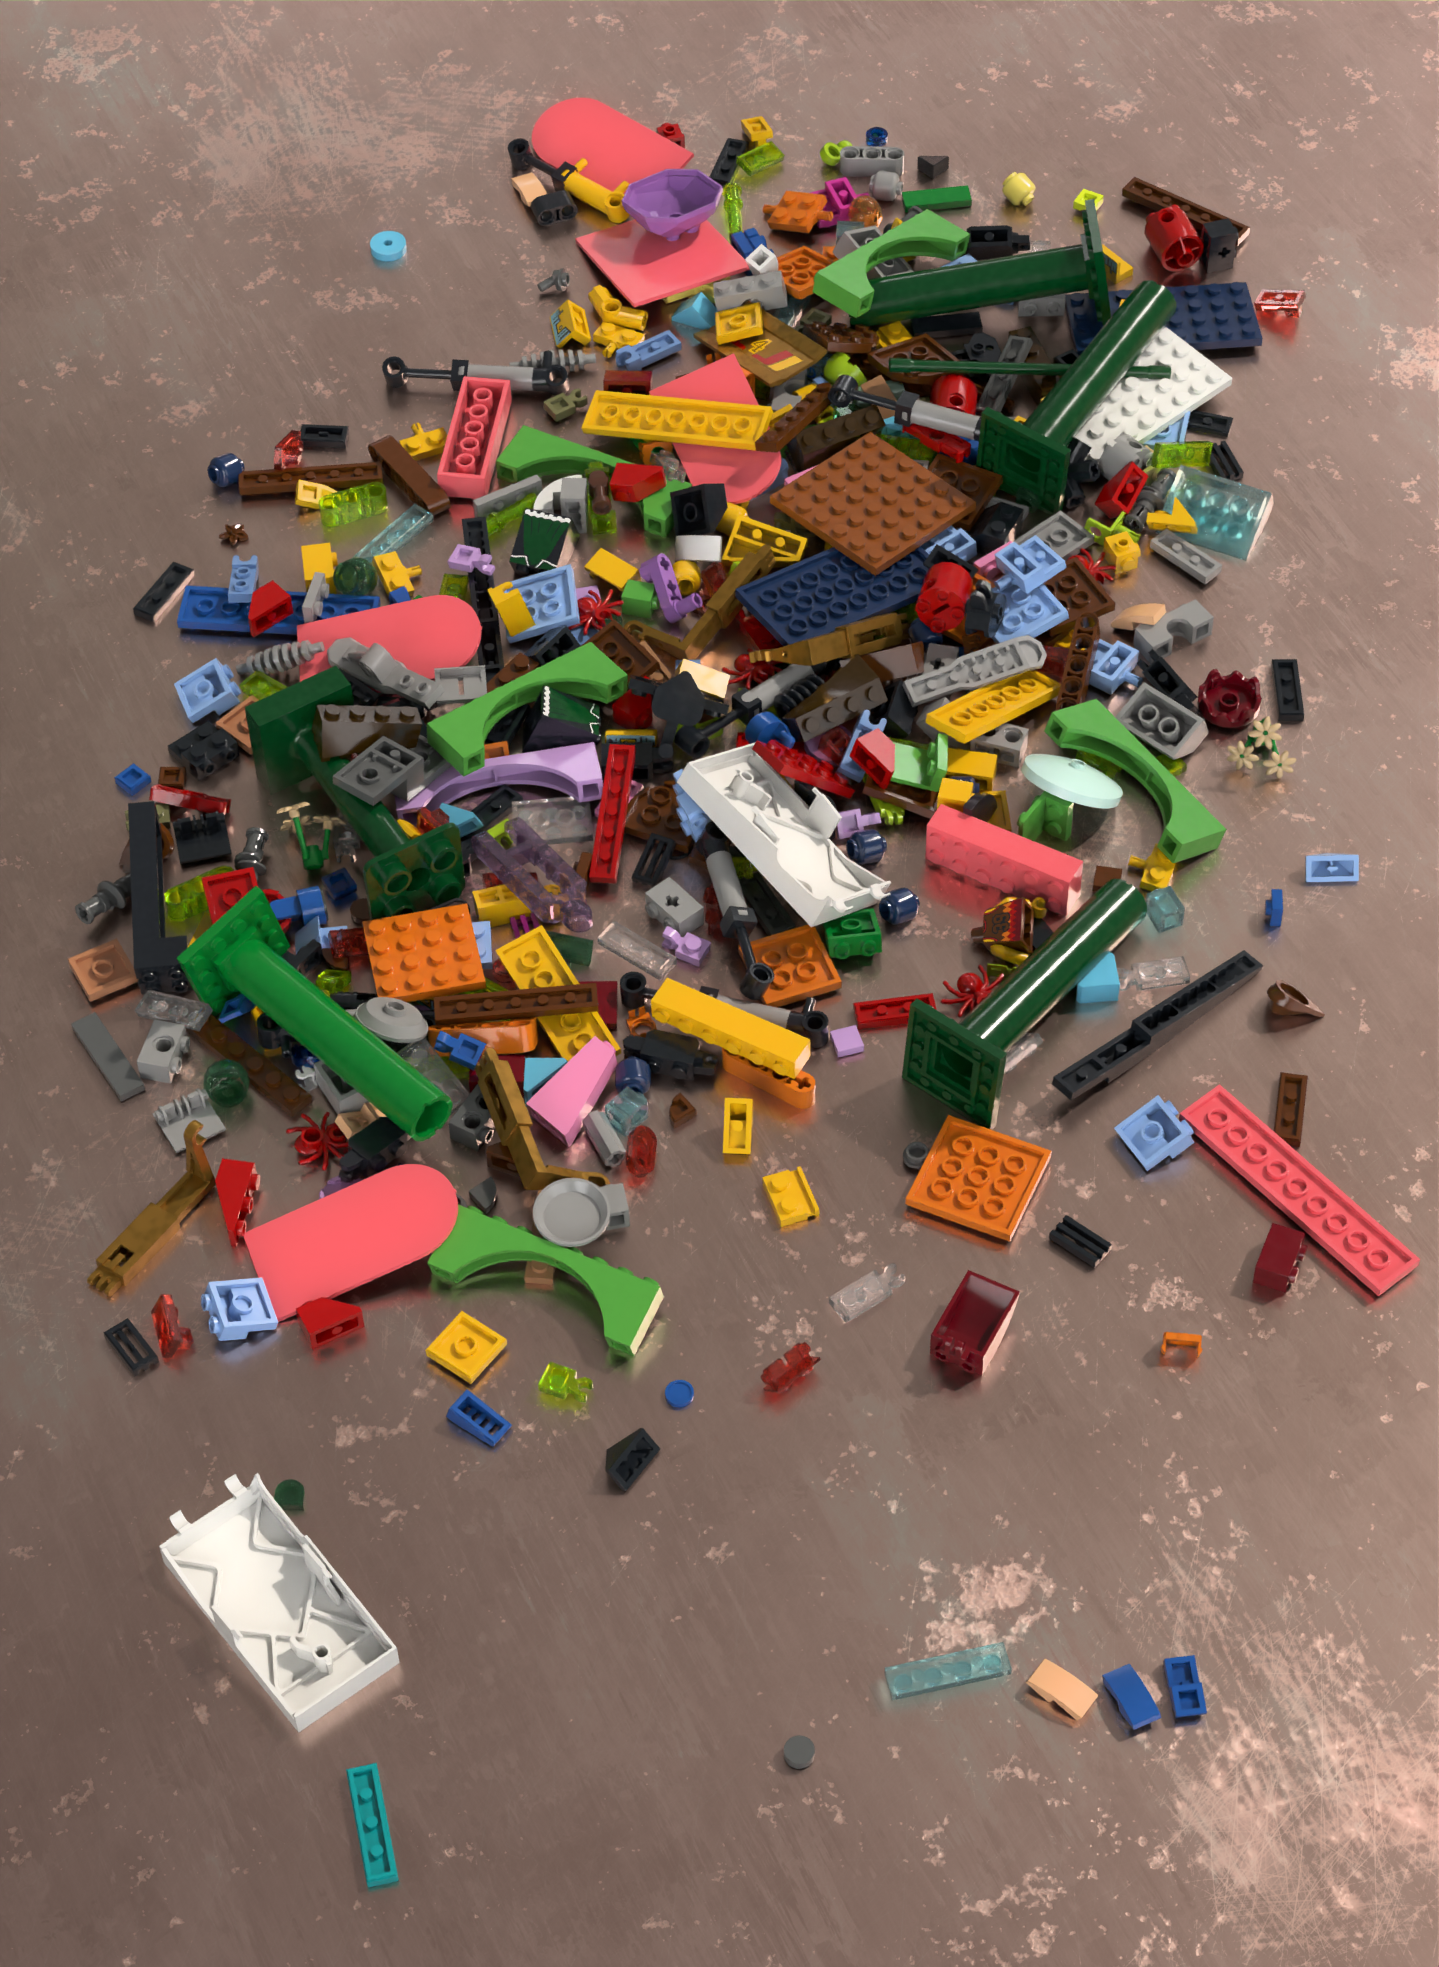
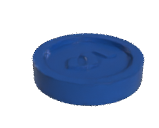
M675 1380L667 1385L665 1399L671 1406L681 1408L693 1401L694 1389L689 1382Z

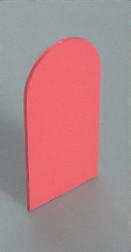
M571 98L551 106L539 117L532 131V145L541 161L558 169L565 161L574 166L581 158H585L588 165L579 174L612 192L623 181L631 184L665 169H683L694 157L692 152L604 103L591 98Z
M734 353L649 391L650 395L759 405ZM672 442L692 487L701 484L724 483L726 500L733 504L749 501L762 494L775 481L781 467L780 451L778 453Z
M448 595L428 596L297 625L298 642L301 643L305 640H308L311 644L323 642L325 651L316 653L313 660H305L304 664L299 665L300 682L331 668L328 662V648L336 639L348 637L369 648L373 643H378L390 653L393 659L404 663L408 670L435 681L434 668L464 667L473 658L481 641L482 626L476 612L468 603ZM371 688V689L374 690L375 692L381 693L380 691H377V690Z
M420 1164L399 1165L386 1169L245 1232L244 1239L250 1253L249 1256L252 1259L258 1278H263L278 1322L296 1315L295 1308L302 1306L307 1301H314L321 1297L332 1299L435 1251L448 1238L456 1223L458 1216L456 1189L453 1188L450 1181L442 1173L434 1168Z

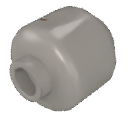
M880 170L876 175H872L869 192L872 193L876 200L893 202L897 195L902 194L903 182H900L897 173Z

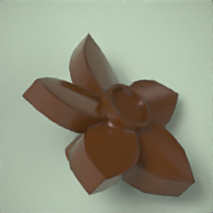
M226 524L225 530L227 532L219 535V539L229 538L232 546L238 540H249L247 533L244 531L243 524L232 526Z

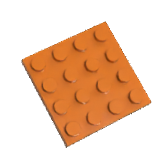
M467 903L362 922L377 997H389L412 1002L486 988V981Z
M948 1115L906 1196L905 1205L1010 1242L1046 1169L1052 1151Z

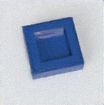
M134 763L114 777L115 783L132 796L152 782L151 776Z

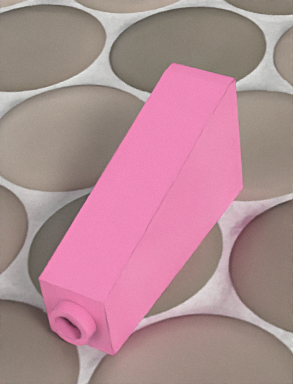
M594 1036L526 1102L529 1115L568 1148L573 1144L583 1126L582 1120L593 1109L618 1064L615 1048L608 1041L602 1042Z

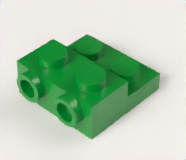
M874 908L861 909L822 923L826 948L830 958L846 959L852 955L873 956L875 953L882 952L881 931Z

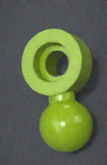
M842 140L837 145L828 142L820 150L821 159L827 165L836 166L840 162L841 149L853 145L847 140Z

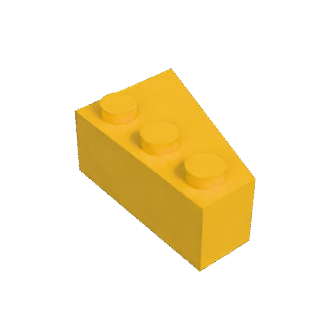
M738 514L721 559L722 566L731 567L733 562H741L749 551L756 554L763 545L768 544L771 546L776 561L774 567L786 568L803 560L808 547L807 538Z

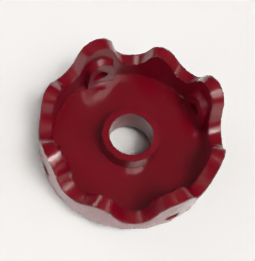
M1218 669L1211 670L1205 682L1199 686L1197 704L1200 713L1207 721L1221 727L1236 728L1249 724L1258 716L1261 708L1262 698L1259 680L1255 676L1247 679L1237 670L1227 676L1220 675ZM1231 700L1235 702V704L1229 705L1224 703V701Z

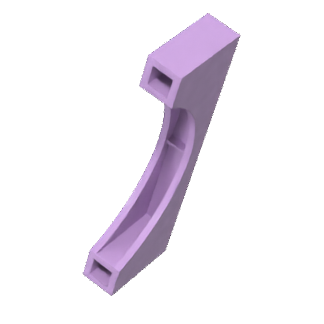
M591 742L485 759L484 767L464 777L451 766L408 802L395 796L398 820H405L416 828L426 827L438 812L441 803L449 804L457 798L474 791L504 784H530L549 787L568 794L579 803L599 800L602 796L603 780L595 744Z

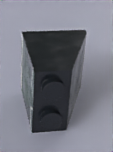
M525 508L509 560L513 570L519 575L528 576L529 574L534 575L567 565L580 538L572 518Z
M543 685L523 723L522 753L594 742L595 746H597L601 738L599 727L602 721V717H599V706Z

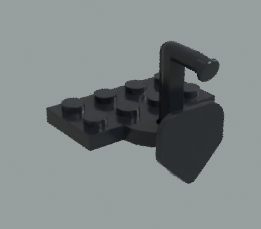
M682 671L664 683L630 674L628 688L632 689V694L641 697H647V693L654 695L651 705L654 715L660 719L667 720L658 749L659 755L664 759H668L673 755L672 745L678 724L685 726L696 725L701 720L704 709L705 714L720 718L721 714L727 715L730 706L726 700L702 694L689 671Z

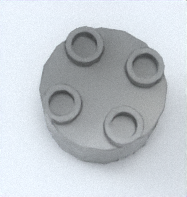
M1123 434L1114 439L1117 443L1113 447L1111 445L1106 447L1100 457L1098 466L1100 471H1102L1100 472L1101 475L1111 480L1132 461L1141 470L1146 469L1155 462L1156 455L1132 436Z

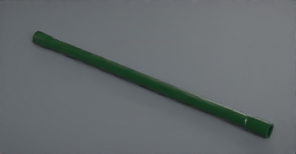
M889 358V372L898 373L941 372L1063 376L1072 365ZM1132 366L1123 378L1170 379L1171 366Z

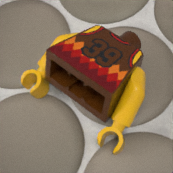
M1006 897L995 907L984 912L983 926L971 930L972 941L975 944L983 942L994 956L1020 965L1028 957V954L1032 953L1034 917L1044 918L1046 916L1045 900L1037 897L1033 902H1030L1029 899H1024L1023 897Z

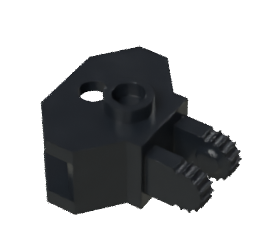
M983 332L974 334L969 343L964 344V349L950 352L960 361L998 362L1001 355L996 339ZM968 373L969 377L974 376L984 382H988L991 374Z
M980 579L975 585L976 590L971 593L970 599L966 602L965 612L967 615L964 628L968 635H972L977 630L984 632L985 637L991 638L996 635L1003 620L1006 597L1005 594L994 593L990 583Z

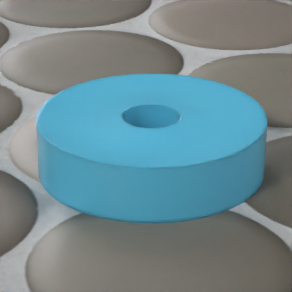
M395 231L380 232L374 235L370 241L371 254L380 261L390 262L398 260L407 251L406 239L402 234Z

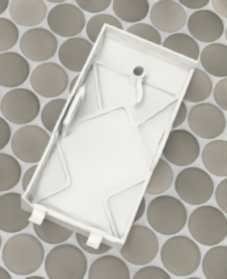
M755 743L687 763L677 783L810 927L878 904L882 898L890 896V893L885 894L891 884L890 881H884L848 859L829 839L842 817L827 797L814 787L812 791L817 796L809 807L785 780L752 750Z
M258 1473L255 1474L250 1486L245 1488L238 1480L236 1474L224 1481L233 1497L192 1524L185 1519L181 1510L169 1517L178 1533L159 1546L164 1564L299 1733L399 1664L397 1647L307 1535L304 1536L268 1492Z

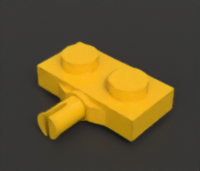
M602 322L593 333V342L606 346L602 354L607 358H610L615 351L624 346L630 345L632 347L645 341V334L607 322Z
M414 423L411 429L415 436L399 440V444L415 461L443 453L448 435L444 427L424 432L420 423H416V425Z
M396 551L374 556L372 564L388 597L390 592L402 586L406 587L409 596H413L415 590L409 578L422 575L420 566L405 568Z
M1155 843L1152 854L1146 860L1131 855L1128 866L1143 870L1139 888L1164 896L1176 863H1172L1157 847L1158 844Z

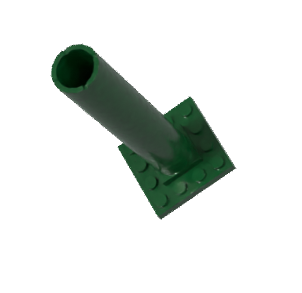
M1094 199L1085 200L1086 210H1081L1084 224V234H1080L1081 244L868 279L870 285L875 290L871 308L857 318L849 314V317H851V327H855L856 324L866 326L885 324L1088 290L1089 298L1094 299L1097 321H1102L1104 326L1111 318V310Z
M1151 280L1139 283L1023 424L986 407L981 416L976 467L1002 475L1003 482L999 489L1053 516L1060 510L1062 511L1071 451L1067 446L1174 316L1177 305L1172 293L1163 285H1158L1157 282Z
M1111 879L1107 881L959 1023L918 998L910 1004L902 1078L977 1125L991 1130L995 1128L1007 1052L1145 919L1147 904L1143 895L1132 884H1127L1125 880Z

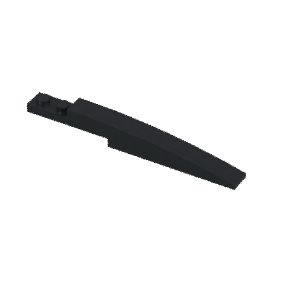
M486 517L462 519L464 544L480 548L481 555H491ZM474 567L472 572H468L472 608L476 612L482 626L481 641L477 649L479 666L485 665L487 684L504 668L498 610L487 590L491 587L492 589L495 588L493 574L491 576L483 574Z
M1245 950L1241 951L1132 1020L1131 1028L1055 1075L1052 1085L1068 1099L1073 1100L1103 1080L1107 1083L1111 1082L1224 1001L1261 971L1263 965Z

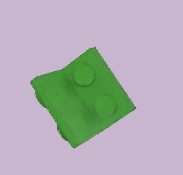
M938 733L934 743L930 742L928 750L893 742L895 744V769L890 781L938 792L942 778L947 773L948 735Z
M1044 791L1041 795H1037L1034 798L1028 811L1022 812L1017 820V826H1019L1018 835L1035 841L1044 830L1050 835L1066 841L1071 835L1074 803Z

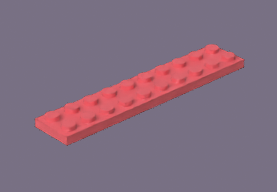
M1220 1084L1180 1112V1121L1185 1119L1202 1141L1376 1295L1380 1296L1419 1266L1420 1259Z

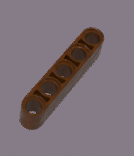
M387 435L368 445V451L373 461L382 462L383 472L427 518H431L451 507L450 500L445 491L393 436Z
M1084 612L1076 620L1056 702V711L1085 702L1091 670L1093 669L1100 639L1099 619L1092 612Z

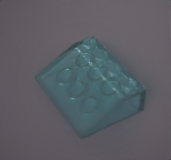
M1180 465L1162 511L1172 515L1174 498L1176 497L1196 522L1198 532L1197 534L1173 533L1188 543L1246 561L1266 525L1274 500L1271 492ZM1154 530L1156 533L1159 534L1162 532L1159 530Z

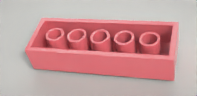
M463 377L437 473L438 485L445 491L447 496L477 499L488 494L512 402L510 380Z
M943 804L939 806L927 824L925 859L934 864L942 865L954 870L956 873L964 874L981 883L998 888L1005 893L1029 899L1030 902H1033L1037 897H1041L1046 902L1044 908L1064 916L1068 915L1080 896L1082 860Z

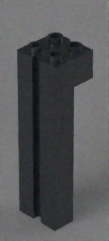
M155 801L128 803L134 971L141 994L158 995L162 992L174 991L176 993H183L187 990H193L176 959L188 948L187 936L166 937L162 828Z

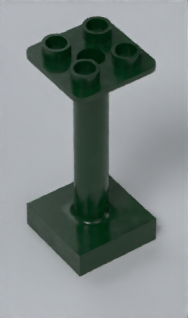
M333 666L245 707L256 775L270 795L314 776L373 854L374 858L369 860L363 867L370 920L425 911L461 896L466 883L460 831L454 823L443 824L411 840L381 800L372 806L333 784V775L350 763V758L341 759L340 756H334L330 758V761L321 762L311 729L317 705H354L351 684L337 666ZM361 752L352 754L351 758L358 754H361Z

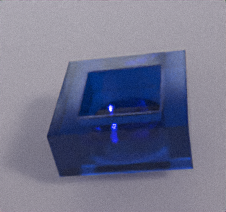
M345 867L321 877L323 886L334 901L358 891L357 884Z

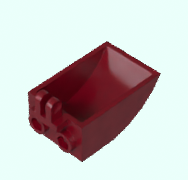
M968 1270L931 1333L930 1354L941 1361H949L967 1372H974L982 1376L1006 1332L1020 1291Z

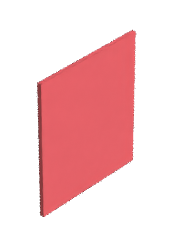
M635 219L575 238L579 247L634 308L750 270L745 259L708 220L700 224L697 232H684L676 241H668L666 237L647 231Z

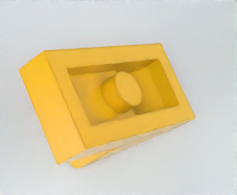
M1176 497L1174 498L1172 515L1161 510L1147 513L1146 523L1149 530L1164 531L1167 528L1171 532L1197 534L1198 532L1196 522Z
M725 1098L723 1153L751 1154L753 1099Z

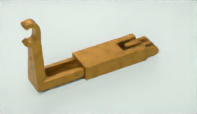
M765 544L756 554L750 551L708 601L706 604L707 611L682 641H680V638L651 628L637 620L627 622L623 628L629 634L633 630L642 632L639 635L640 642L650 641L680 660L683 658L695 660L719 629H726L744 605L735 597V589L767 576L774 567L776 561L771 546Z
M887 613L835 627L834 632L777 649L749 652L750 663L766 660V662L773 660L812 666L837 658H852L855 654L860 656L901 644V640L909 638L908 632L903 633V629L909 628L908 623H901V620L907 618V613ZM873 635H885V638L873 639Z
M487 1048L475 1066L479 1079L478 1085L502 1146H508L525 1190H543L549 1184L565 1178L585 1179L597 1184L599 1187L610 1184L608 1178L599 1172L576 1171L552 1165L544 1166L530 1131L533 1125L510 1065L506 1060H499L493 1048Z
M193 1120L184 1131L187 1172L156 1205L151 1202L96 1259L97 1268L88 1277V1284L96 1285V1289L99 1291L104 1290V1293L109 1297L113 1296L122 1285L126 1286L180 1230L179 1223L216 1185L214 1175L202 1147L207 1139L197 1134L202 1130L203 1124ZM128 1253H129V1254L133 1253V1255H132V1256L129 1258V1260L126 1262V1257H125V1256H126ZM121 1262H124L125 1264L122 1267H120L119 1264Z

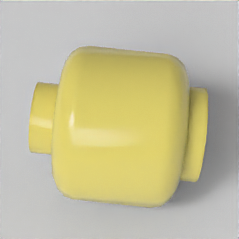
M1014 172L1002 183L1004 185L1002 189L1003 194L1014 206L1021 204L1026 206L1034 199L1033 193L1036 187L1025 173L1017 174Z

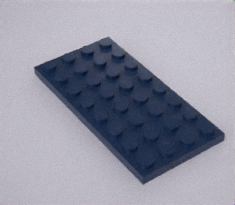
M1246 282L1166 287L1174 296L1177 308L1174 316L1165 327L1195 350L1262 346L1263 338ZM1133 290L1108 291L1111 317L1119 308L1121 299L1126 300ZM1089 293L1065 294V309L1075 352L1080 355L1103 328L1102 321H1097L1094 299L1089 298Z
M920 546L875 576L833 547L736 588L735 597L782 646H787L834 632L835 627L891 613L916 602L925 575L929 568L923 566L929 554Z

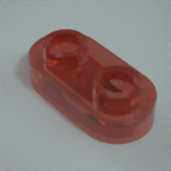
M640 1125L628 1135L626 1167L632 1175L638 1178L647 1176L655 1167L657 1138L655 1133L647 1126Z

